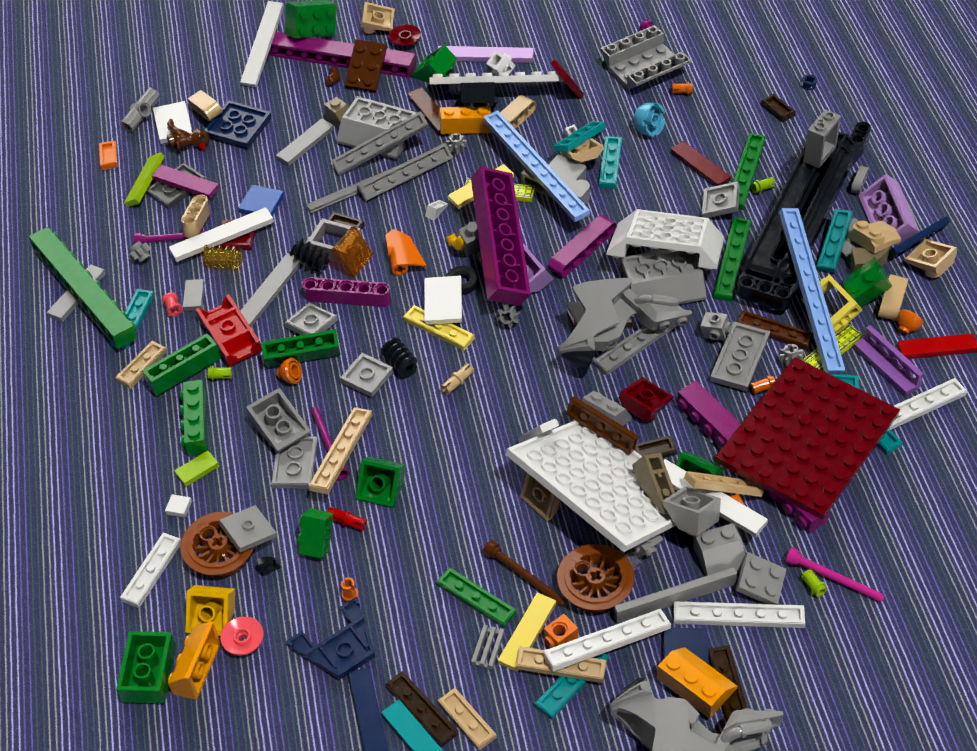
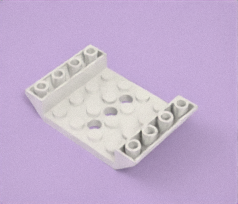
M636 209L617 224L607 250V255L614 258L625 257L629 244L633 247L662 248L671 252L686 251L688 254L700 253L698 267L712 270L718 267L724 236L709 218Z

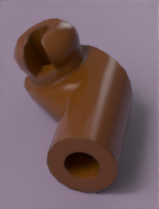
M335 66L329 69L330 74L325 79L326 84L329 86L340 80V74Z

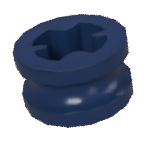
M811 74L803 76L802 88L805 90L815 89L817 83L816 76Z

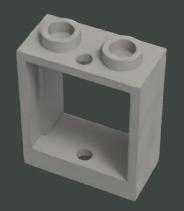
M825 109L811 125L807 132L803 162L820 168L835 150L841 121L840 115Z
M322 218L319 224L315 226L312 235L307 238L306 243L308 241L311 242L310 248L317 245V252L322 248V255L328 252V259L330 261L348 265L362 242L361 229ZM325 233L346 238L341 248L320 243Z

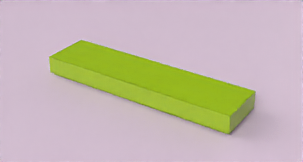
M161 152L149 156L124 201L127 207L141 202L153 180L152 175L160 167L165 157Z

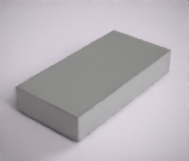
M204 279L186 280L183 300L184 311H196L197 308L202 309Z

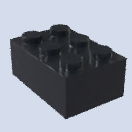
M461 83V103L465 104V107H478L477 103H482L483 107L494 106V103H498L497 83Z

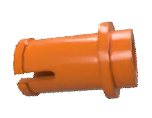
M672 83V94L687 93L689 95V93H692V83Z
M767 375L765 379L751 382L752 393L755 395L769 390L774 384L775 378Z
M344 578V582L341 581V595L348 602L358 597V590L355 588L352 578Z

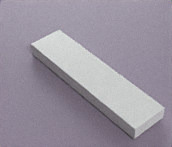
M162 533L120 597L122 602L140 608L180 547V538Z

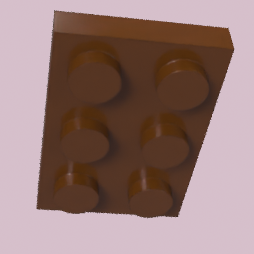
M355 39L345 86L347 88L377 92L388 46L383 43Z

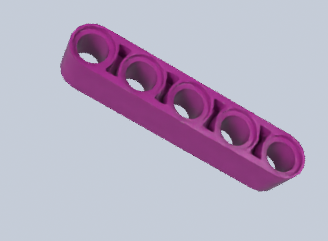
M602 214L597 216L549 260L548 269L563 278L566 277L615 232L617 223Z
M308 277L302 282L304 298L310 302L386 307L391 303L390 287L382 282Z

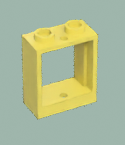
M829 274L826 278L820 280L823 295L834 286L848 301L846 305L830 318L836 334L863 310Z

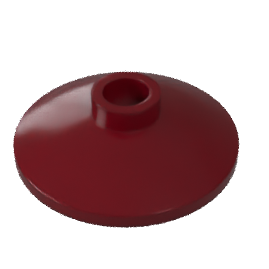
M403 24L393 28L389 37L391 42L396 45L410 46L420 40L421 31L414 25Z

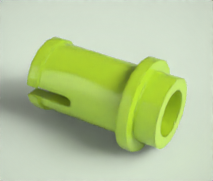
M769 177L761 181L755 180L751 184V189L754 193L760 194L764 190L774 188V179Z
M208 367V379H212V381L215 379H232V367Z
M812 569L802 574L801 579L809 586L812 595L820 597L826 593V584L819 580Z

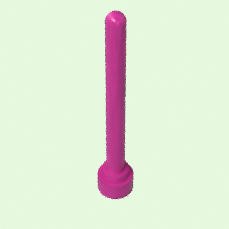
M793 547L790 549L785 563L791 566L801 565L812 569L814 572L874 600L883 601L884 595L802 557L803 554Z

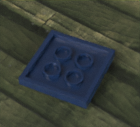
M228 100L222 107L223 113L215 117L204 131L208 133L210 138L248 148L271 119L272 115L270 111Z

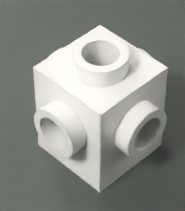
M496 50L486 63L493 69L491 72L496 76L500 72H509L510 74L516 66L511 62L512 58L506 53L503 55Z

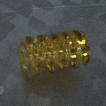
M206 244L203 251V260L207 267L213 266L218 268L220 266L225 268L227 266L229 269L233 267L239 269L243 262V251L241 247L237 251L236 246H233L231 251L229 246H226L223 251L222 245H219L218 250H216L215 245H212L211 250H209V245Z

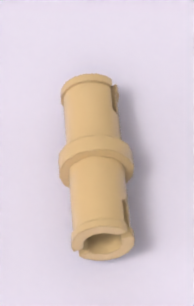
M466 363L460 370L453 372L450 378L440 386L441 391L445 392V395H449L456 387L462 386L464 380L474 373L472 366L467 369L470 364Z

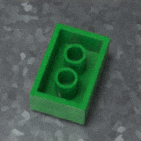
M329 0L286 2L285 34L293 38L335 35L337 3Z
M129 631L116 688L121 702L165 704L169 687L168 678L172 671L177 646L172 632Z

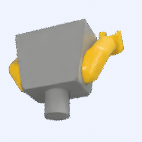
M477 221L469 222L466 226L458 230V237H456L455 233L445 237L449 246L454 247L458 251L464 250L466 256L480 250Z

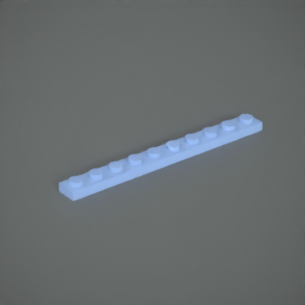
M498 110L483 117L484 123L574 222L590 215V210Z
M782 208L779 211V215L824 372L842 374L845 371L844 363L799 209Z

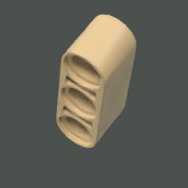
M202 90L187 98L192 109L207 121H211L223 113L218 102Z
M519 95L500 113L516 129L535 111L536 102L526 96Z
M197 195L193 197L183 214L181 223L185 237L191 238L199 235L209 217L210 209L207 196Z
M890 274L889 281L892 287L884 292L878 317L897 321L909 278Z

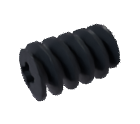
M303 237L295 243L289 255H294V259H300L301 263L306 262L307 267L312 266L314 271L318 270V273L322 274L329 264V253L326 252L322 255V248L317 252V245L310 248L311 242L308 241L304 244L305 238Z
M398 337L391 338L382 346L381 354L402 378L410 377L416 372L417 358L413 356Z

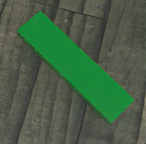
M450 567L436 581L438 587L502 628H505L517 614L515 608Z

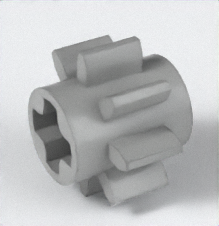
M454 133L448 136L449 140L446 141L450 152L460 154L465 151L464 147H467V140H464V135Z
M138 241L129 248L131 253L128 256L133 262L138 260L141 263L150 256L148 251L151 248L146 242L142 244Z
M505 304L504 310H498L500 316L496 319L501 320L502 327L508 324L511 328L513 327V322H519L517 315L520 312H516L515 305L509 308ZM508 312L510 313V319H507L506 313Z
M788 344L784 349H780V363L785 362L786 367L794 357L803 361V349L798 350L797 345Z

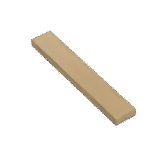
M353 408L310 482L309 491L329 494L372 418V410Z

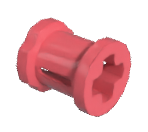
M170 292L162 297V303L166 306L169 316L174 317L182 313L183 308L178 303L176 293Z

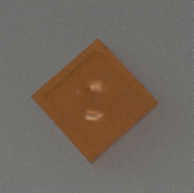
M352 226L331 249L349 277H355L374 254L356 226Z

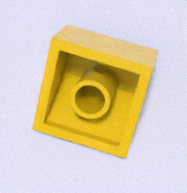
M194 585L187 590L185 633H191L193 627L211 621L215 625L218 636H221L222 629L232 620L234 614L235 589Z

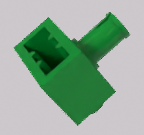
M309 508L300 516L299 526H301V533L297 539L300 554L322 559L329 552L333 513Z

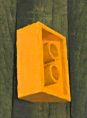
M440 107L438 109L441 134L491 133V129L483 120L484 116L491 113L490 107Z
M208 621L193 627L190 635H187L183 652L178 655L175 670L170 673L168 678V685L173 695L194 700L198 699L221 645L213 622Z
M685 647L671 651L657 668V679L687 700L709 719L738 687Z

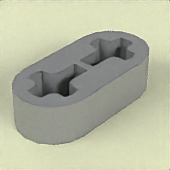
M860 165L854 178L851 192L861 193L869 173V167Z

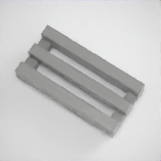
M483 625L471 660L472 665L493 670L505 633L504 629L500 628V630H497L496 627L488 628V625ZM488 633L489 637L487 639L481 660L478 661L486 635ZM494 635H496L497 639L491 654L489 663H485Z

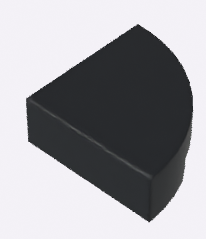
M274 557L256 559L262 576L281 568L278 560Z

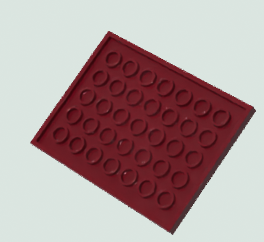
M794 357L718 452L714 462L823 520L898 417L901 409Z

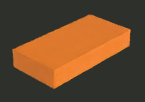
M116 141L99 143L101 170L118 167Z

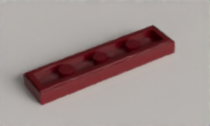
M682 141L671 148V154L713 186L723 185L731 180L730 175L686 142Z

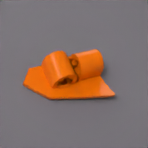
M392 229L385 235L388 256L394 275L401 276L406 274L408 266L426 267L425 261L410 236L395 229Z

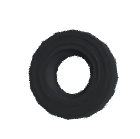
M453 267L446 274V277L461 276L469 279L467 283L462 284V295L471 293L478 285L477 273L471 267Z

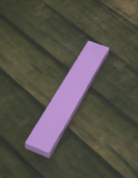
M446 46L455 55L456 61L488 62L496 50L503 55L504 53L512 58L511 62L533 63L534 48Z

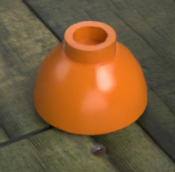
M905 309L899 311L897 322L899 325L898 330L901 333L908 335L909 332L916 331L923 325V320L917 314Z
M288 358L283 361L280 368L277 369L278 378L289 384L299 383L302 377L300 363L295 358Z

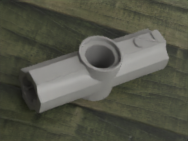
M148 88L141 98L130 106V111L121 121V126L124 130L133 132L144 117L151 114L152 107L160 99V94L157 90Z

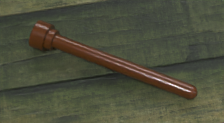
M490 540L484 546L483 554L487 557L497 558L546 596L556 600L558 605H565L566 600L504 554L501 551L500 545L494 540Z

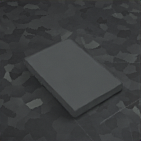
M185 163L175 168L176 170L206 179L204 175ZM157 181L147 189L146 194L167 209H171L190 195L191 192Z

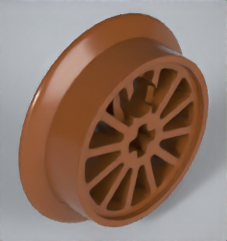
M210 513L200 517L187 528L181 540L180 550L183 560L191 569L207 577L223 578L235 574L245 566L254 547L239 552L227 535L226 537L224 536V530L219 525L220 519L235 513Z
M588 544L572 550L563 558L557 571V582L562 594L574 606L586 612L602 613L615 608L616 605L624 601L630 594L634 585V570L627 557L617 549L602 544ZM593 564H601V565H600L599 568H597V567H594ZM605 566L610 567L606 572L603 571ZM578 571L584 572V573H585V571H586L587 573H586V574H579ZM614 573H617V575H618V576L610 577V576L613 575Z

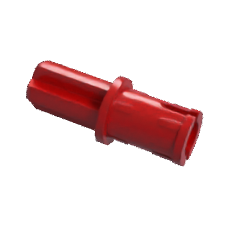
M329 507L327 512L333 513L332 520L342 523L344 527L350 526L364 531L366 526L361 524H367V519L353 515L351 511L345 512L335 507Z

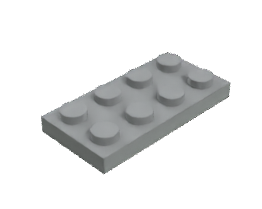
M733 322L731 333L726 338L710 376V381L747 392L769 339L770 331Z

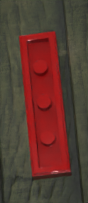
M973 333L901 340L897 342L899 352L907 359L977 352V342Z

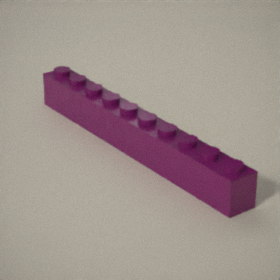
M275 32L268 56L349 68L354 44L313 37L293 38L285 33ZM387 49L381 74L411 78L416 68L415 53Z
M697 381L678 391V407L685 411L691 420L697 423L704 433L716 442L719 448H722L741 423ZM764 489L770 498L776 501L783 508L784 512L791 515L796 520L798 526L805 529L809 534L828 522L830 511L822 520Z

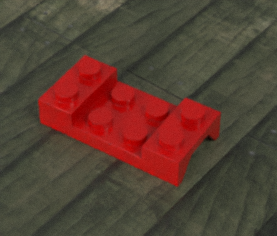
M229 294L225 296L222 304L209 311L201 308L196 309L199 321L217 344L228 366L262 351L260 340Z

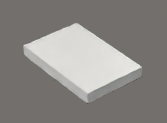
M185 101L153 108L161 144L168 143L166 135L171 134V132L167 129V122L170 118L173 119L174 125L177 128L192 133Z
M461 276L425 278V325L462 322Z

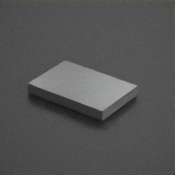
M304 436L281 451H276L271 482L272 488L309 489V484L314 475L318 445L317 436Z

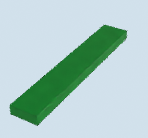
M749 133L733 181H738L740 186L738 206L740 210H744L766 140L764 135Z
M733 218L713 299L732 302L751 226V220Z

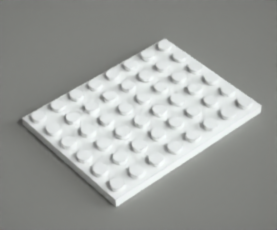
M576 420L507 448L506 456L623 552L676 526L670 515H663L638 484L632 464L642 456L635 450L631 454L625 452Z

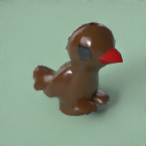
M170 118L167 122V129L171 132V134L166 135L171 148L176 147L178 154L181 153L182 147L188 145L197 146L203 151L206 149V145L210 141L207 132L191 129L192 133H188L177 128L174 125L173 119Z

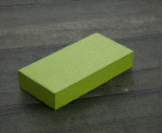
M207 450L174 470L183 485L187 487L218 468L219 463Z

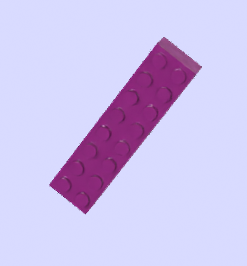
M480 166L471 177L487 300L520 306L531 293L513 175L509 172Z

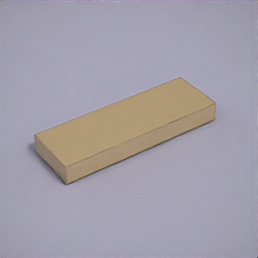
M151 341L115 377L116 382L131 389L143 377L142 370L158 362L167 353L166 347Z
M456 688L438 699L439 706L478 751L497 738L496 733Z

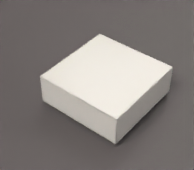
M172 494L165 509L166 515L185 518L192 503L191 498Z

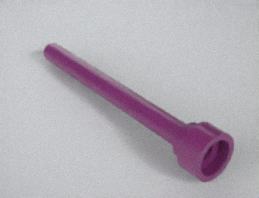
M134 233V244L138 241L144 244L145 242L189 239L183 233L149 236L142 233Z
M313 407L311 409L312 415L326 449L329 451L333 444L319 409ZM346 465L343 467L337 480H343L348 477L349 471Z

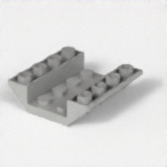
M655 25L601 47V53L609 72L626 90L691 63V59L683 51L673 54L663 44L664 33Z
M357 96L342 116L336 142L354 148L418 112ZM403 142L379 155L397 160L404 149Z
M659 249L616 258L620 272H624L626 278H632L630 289L638 297L651 294L671 296L677 298L679 304L707 299L703 271L701 267H698L699 261L696 254H688L686 251L671 252L667 249Z

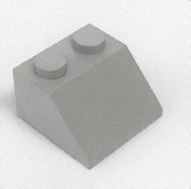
M592 391L582 399L583 402L622 426L631 421L632 417L624 407L604 397L599 392Z
M683 487L663 500L664 508L678 529L687 532L689 535L698 536L719 521L721 498Z
M734 523L707 530L698 536H694L693 549L706 576L729 568H735L737 574L741 572L745 552L742 539Z

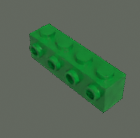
M336 329L261 342L266 368L280 366L288 358H295L298 362L341 355Z
M206 333L142 370L147 386L158 396L221 359L218 346Z
M203 380L183 382V390H180L181 401H183V405H180L182 417L184 416V420H181V429L184 432V435L181 436L182 447H186L189 457L199 456L208 450L207 394Z

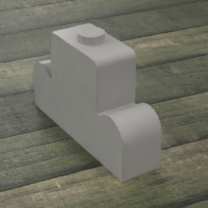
M556 155L549 163V166L586 205L590 199V184L586 181V165L561 155ZM525 168L521 173L522 185L535 186L536 192L552 198Z

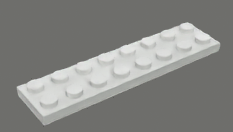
M548 71L547 75H542V72H531V75H525V72H515V75L509 76V72H500L498 76H492V73H482V76H476V73H466V77H459V73L449 74V77H443V74H433V77H429L430 85L474 82L527 83L562 81V78L556 71Z

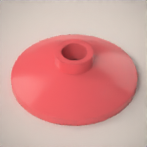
M238 617L229 621L224 626L220 639L223 648L228 653L242 656L252 653L261 645L264 632L261 624L256 619Z

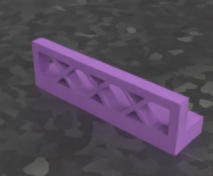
M871 325L866 327L864 338L855 342L853 349L905 397L919 389L924 373Z

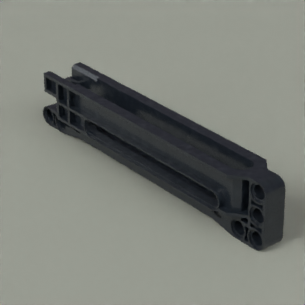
M858 122L850 137L848 134L839 132L835 150L820 168L803 162L804 146L747 258L738 283L737 294L741 299L779 311H785L790 307L797 292L799 281L789 248L784 258L779 260L787 244L779 211L782 208H798L801 216L816 183L821 181L802 220L809 247L812 250L850 169L862 156L869 142L871 131L869 123Z

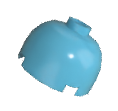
M644 103L638 107L633 120L635 128L639 133L650 137L661 133L665 124V119H662V114H665L662 105L659 103Z

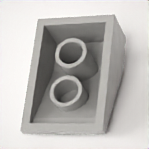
M280 388L246 407L248 419L277 452L311 433L309 427Z

